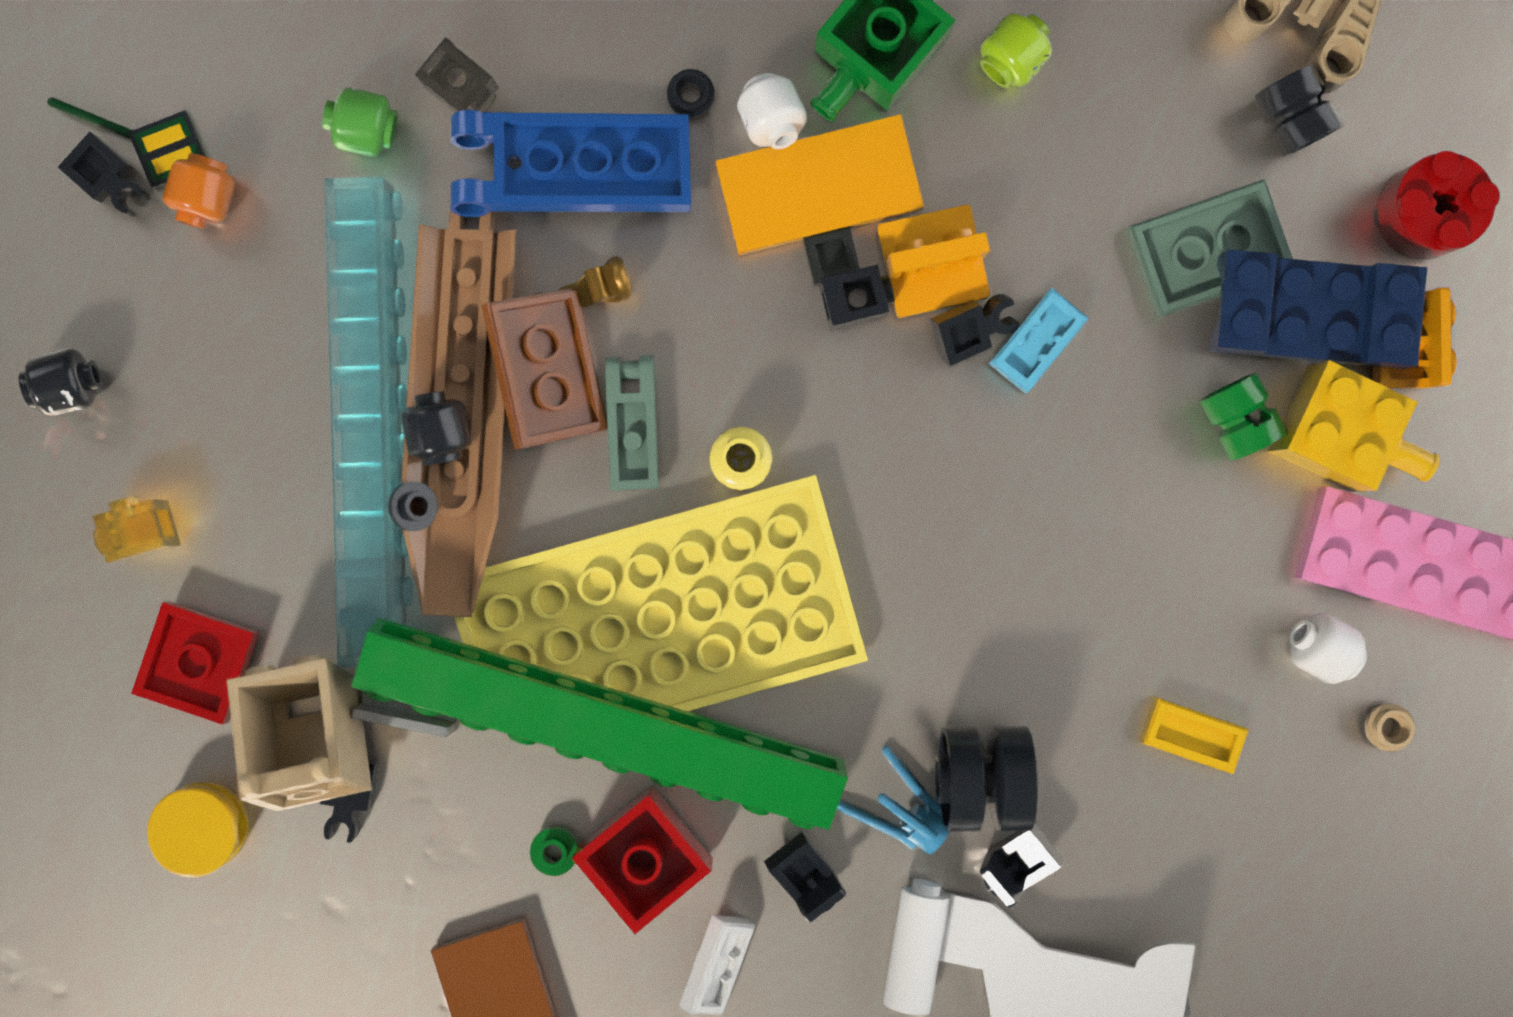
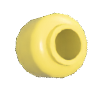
M742 426L730 428L720 434L712 444L709 455L711 470L717 480L728 488L740 491L752 489L762 483L770 472L773 460L771 447L765 437L754 429ZM745 451L747 454L739 456L736 452ZM732 457L739 461V468L733 465ZM750 458V464L743 469V461Z

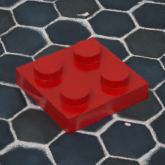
M171 601L162 602L131 694L222 725L229 723L231 713L227 680L245 676V670L248 669L260 631Z

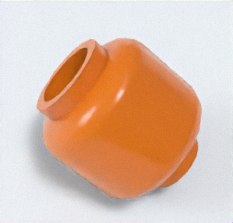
M189 153L187 159H179L173 162L162 200L169 208L177 211L175 221L204 230L207 221L219 223L227 218L236 182L227 173L228 166L226 164L195 153Z

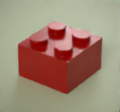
M653 785L648 787L578 845L572 857L573 861L634 934H637L712 871L713 862L712 856Z

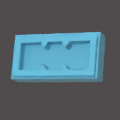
M1051 288L993 357L989 365L1026 394L1089 318Z

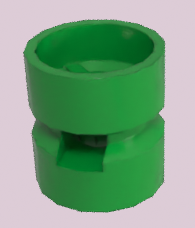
M1257 372L1233 381L1198 401L1209 423L1221 427L1222 431L1218 436V440L1230 461L1257 452L1288 434V430L1277 409L1266 407L1265 402L1269 394Z

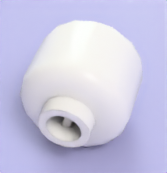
M764 73L749 80L745 84L737 102L738 113L749 139L757 146L784 149L797 140L798 134L803 130L807 122L806 109L794 83L786 77L777 76L773 73Z
M1318 613L1307 620L1300 621L1290 634V654L1293 663L1301 670L1324 683L1337 684L1354 678L1360 673L1367 660L1363 634L1329 613Z

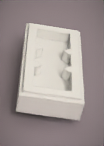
M711 916L680 1000V1008L688 1014L722 1015L724 1013L755 927L754 923L744 917Z

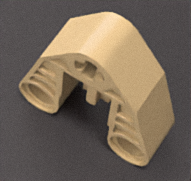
M1236 0L1227 9L1224 16L1225 29L1237 41H1253L1280 17L1285 7L1292 0ZM1301 0L1293 14L1299 17L1298 22L1304 26L1310 24L1317 28L1335 0ZM1343 0L1317 39L1319 42L1307 59L1304 67L1311 64L1315 65L1326 88L1324 93H1331L1337 90L1361 71L1381 0ZM1245 6L1254 7L1259 12L1260 21L1251 19L1245 11ZM1326 57L1332 58L1338 63L1340 74L1334 73L1329 69Z

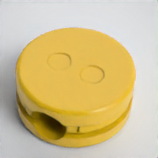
M211 781L194 782L169 793L155 806L147 826L148 844L155 859L168 871L184 877L204 876L231 861L241 851L249 830L248 814L243 802L228 787Z

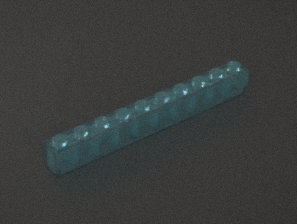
M384 177L325 178L337 665L339 667H357L367 631L378 617L412 627V625L406 624V606L411 605L413 599L411 577H405V557H409L403 529L399 528L392 521L388 512L389 498L394 489L401 485L405 434L401 432V413L407 408V389L405 384H400V365H405L407 351L404 336H399L398 317H403L405 314V296L403 289L397 288V269L403 268L404 250L401 240H396V221L402 220L403 205L400 192L395 191V187Z

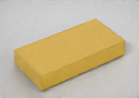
M1154 696L1139 741L1234 775L1249 729Z

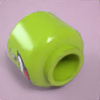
M1015 13L1007 15L981 43L983 59L980 61L982 70L993 82L1003 88H1008L1010 85L1022 87L1028 84L1052 56V46L1048 39L1050 29L1042 19L1034 14H1029L1027 17Z

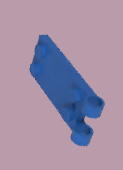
M461 110L451 115V143L462 149L476 150L485 148L490 143L494 144V181L466 178L451 183L450 209L457 215L480 217L488 214L490 211L690 212L689 114L511 113ZM511 160L522 163L517 169H512L508 166Z

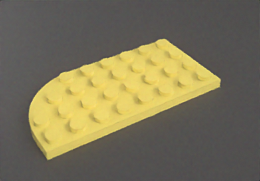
M816 475L486 567L472 617L454 616L462 642L685 711L695 710L868 661Z

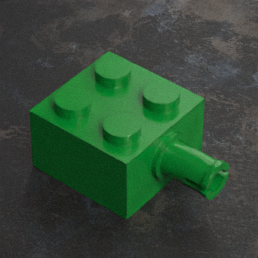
M843 0L816 34L814 51L832 65L836 72L820 92L811 99V106L829 122H834L836 116L859 90L867 94L888 112L947 41L956 20L932 0Z

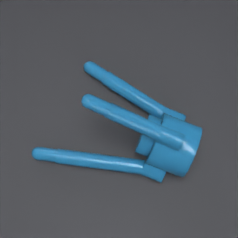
M884 746L882 749L883 754L924 806L921 807L919 804H915L907 810L886 794L882 793L878 796V801L902 819L900 827L904 830L841 800L837 810L900 840L911 850L918 846L927 854H932L944 843L950 833L944 829L940 804L931 798L889 746Z

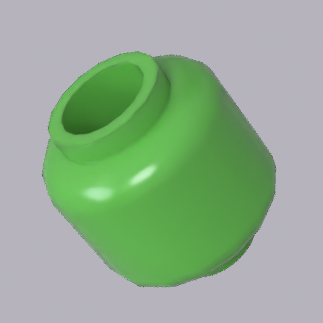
M346 87L340 91L336 102L327 100L323 112L322 128L331 131V140L336 149L375 158L382 153L384 148H392L396 134L398 112L391 109L389 100L384 95Z

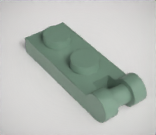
M639 355V360L621 361L620 356L605 357L610 490L660 489L654 355ZM639 379L640 392L622 393V380Z

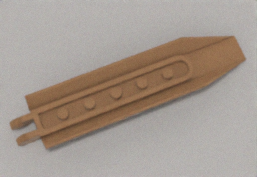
M451 209L449 228L443 230L419 224L407 408L416 405L415 395L444 390L446 400L456 399L464 404L471 435V444L468 448L461 451V459L433 465H423L422 458L412 457L408 452L404 437L401 484L415 481L427 485L434 492L438 504L436 517L427 528L420 531L403 530L422 615L472 617L498 524L505 407L481 305L512 299L517 230L510 229L495 233L496 211H490L488 214L480 216L479 230L465 229L466 217L453 213ZM414 497L410 502V510L414 515H417L420 511V502Z

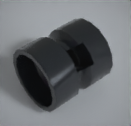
M1314 64L1287 75L1255 95L1266 119L1276 120L1278 123L1273 134L1284 156L1293 154L1344 126L1333 101H1322L1321 99L1326 88Z

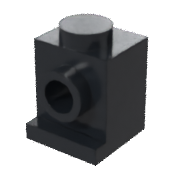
M878 264L821 278L819 283L830 332L886 317L890 312L888 305L895 303L890 278L888 275L881 277ZM855 291L861 292L866 298V304L859 308L853 307L849 303L848 296Z

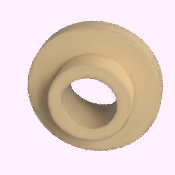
M1380 704L1369 712L1365 720L1364 728L1368 740L1373 746L1384 751L1395 752L1402 750L1411 743L1415 736L1416 728L1412 715L1404 707L1397 704ZM1391 718L1394 728L1391 733L1384 735L1382 725L1385 720Z

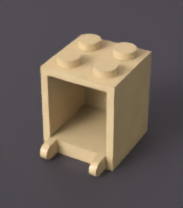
M306 655L294 659V665L279 669L269 665L256 666L245 670V676L227 680L240 800L280 811L372 790L363 720L351 718L353 707L361 704L359 689L351 687L354 675L322 655ZM320 696L322 712L295 718L290 717L289 702Z

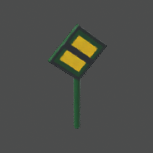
M50 97L47 100L50 107L131 139L152 189L166 185L171 166L176 160L187 159L189 153L205 156L186 110L131 130L56 98Z

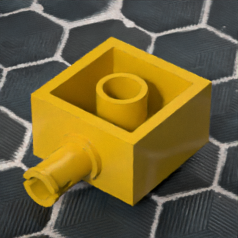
M1330 360L1307 367L1282 420L1288 430V434L1271 444L1268 452L1352 492L1377 491L1389 465L1416 477L1422 482H1427L1435 474L1441 459L1439 454L1432 453L1403 439L1404 431L1418 404L1417 401Z

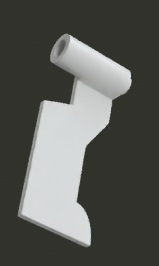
M913 879L912 885L903 886L901 889L883 1004L894 1011L919 1016L930 1014L939 961L983 970L991 1017H1184L1195 943L1171 941L1153 945L1140 953L1134 965L1046 947L1034 939L994 902L942 891V885L931 880Z

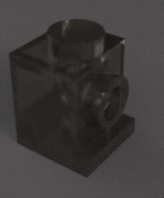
M446 37L415 73V76L424 88L453 112L461 110L488 112L497 97L495 92L499 87L494 78L460 51ZM461 74H465V83L460 87H453L452 85Z

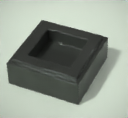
M850 227L803 238L814 287L819 286L821 278L860 269Z

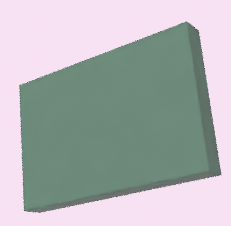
M1265 179L1131 225L1126 229L1157 318L1220 297L1222 280L1217 268V259L1227 249L1277 254V258L1293 259Z

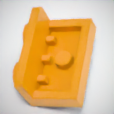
M1439 287L1425 291L1418 366L1403 370L1373 367V381L1390 389H1433L1451 385L1452 376L1457 366L1456 353L1451 348V328L1456 319V307L1451 300L1449 287Z

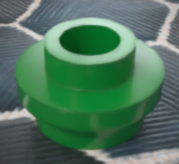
M545 828L535 836L531 843V861L534 867L545 875H562L574 866L575 862L572 857L578 847V843L572 833L564 828ZM548 845H557L562 851V857L558 860L549 859L545 853V848Z

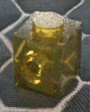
M138 496L126 497L108 503L110 511L93 516L96 526L93 531L94 543L99 553L105 557L106 563L127 562L181 546L168 500L148 499L140 502Z

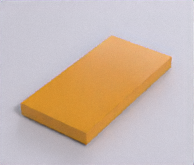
M901 114L799 139L784 149L767 147L715 160L738 256L802 241L804 237L846 227L854 228L922 211L924 208Z

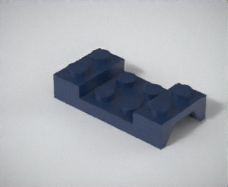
M1227 249L1218 256L1217 268L1222 282L1218 320L1209 341V352L1317 362L1330 360L1338 364L1402 370L1418 366L1428 267L1376 263L1371 266L1277 258V254L1230 249Z

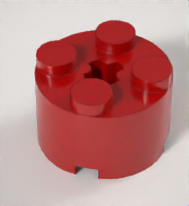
M1445 150L1415 162L1396 173L1386 182L1377 199L1380 223L1378 226L1387 244L1403 256L1417 259L1443 256L1470 245L1483 235L1493 219L1495 207L1500 201V192L1498 187L1492 183L1486 171L1478 163L1461 154Z

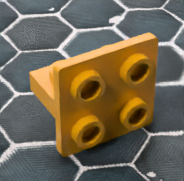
M961 205L878 225V238L886 273L892 284L895 299L894 308L898 318L958 306L970 300L980 301L990 296L983 259L990 252L986 232L977 234L972 210L969 205Z

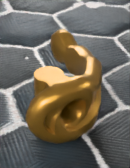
M619 256L611 257L603 266L584 271V275L579 280L557 290L577 288L581 307H588L597 302L620 303L629 300L632 295V287L625 270L624 261Z

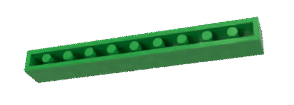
M379 617L367 631L351 686L363 690L367 697L376 701L389 702L396 700L412 705L416 712L423 715L439 716L443 714L459 719L461 724L473 730L485 731L493 729L506 733L511 740L524 745L540 743L555 748L557 753L570 759L590 758L602 762L604 767L617 773H629L630 771L649 776L651 781L660 786L676 787V785L695 790L699 796L710 801L726 799L742 804L746 810L757 815H768L770 812L786 817L792 824L804 829H814L815 826L826 830L830 829L848 780L845 761L842 758Z

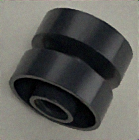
M1027 726L993 727L988 739L987 754H984L982 740L976 727H943L939 739V754L935 757L934 778L936 800L941 807L945 831H980L985 818L986 803H989L991 818L997 831H1031L1034 828L1037 815L1038 780L1034 743L1029 728Z

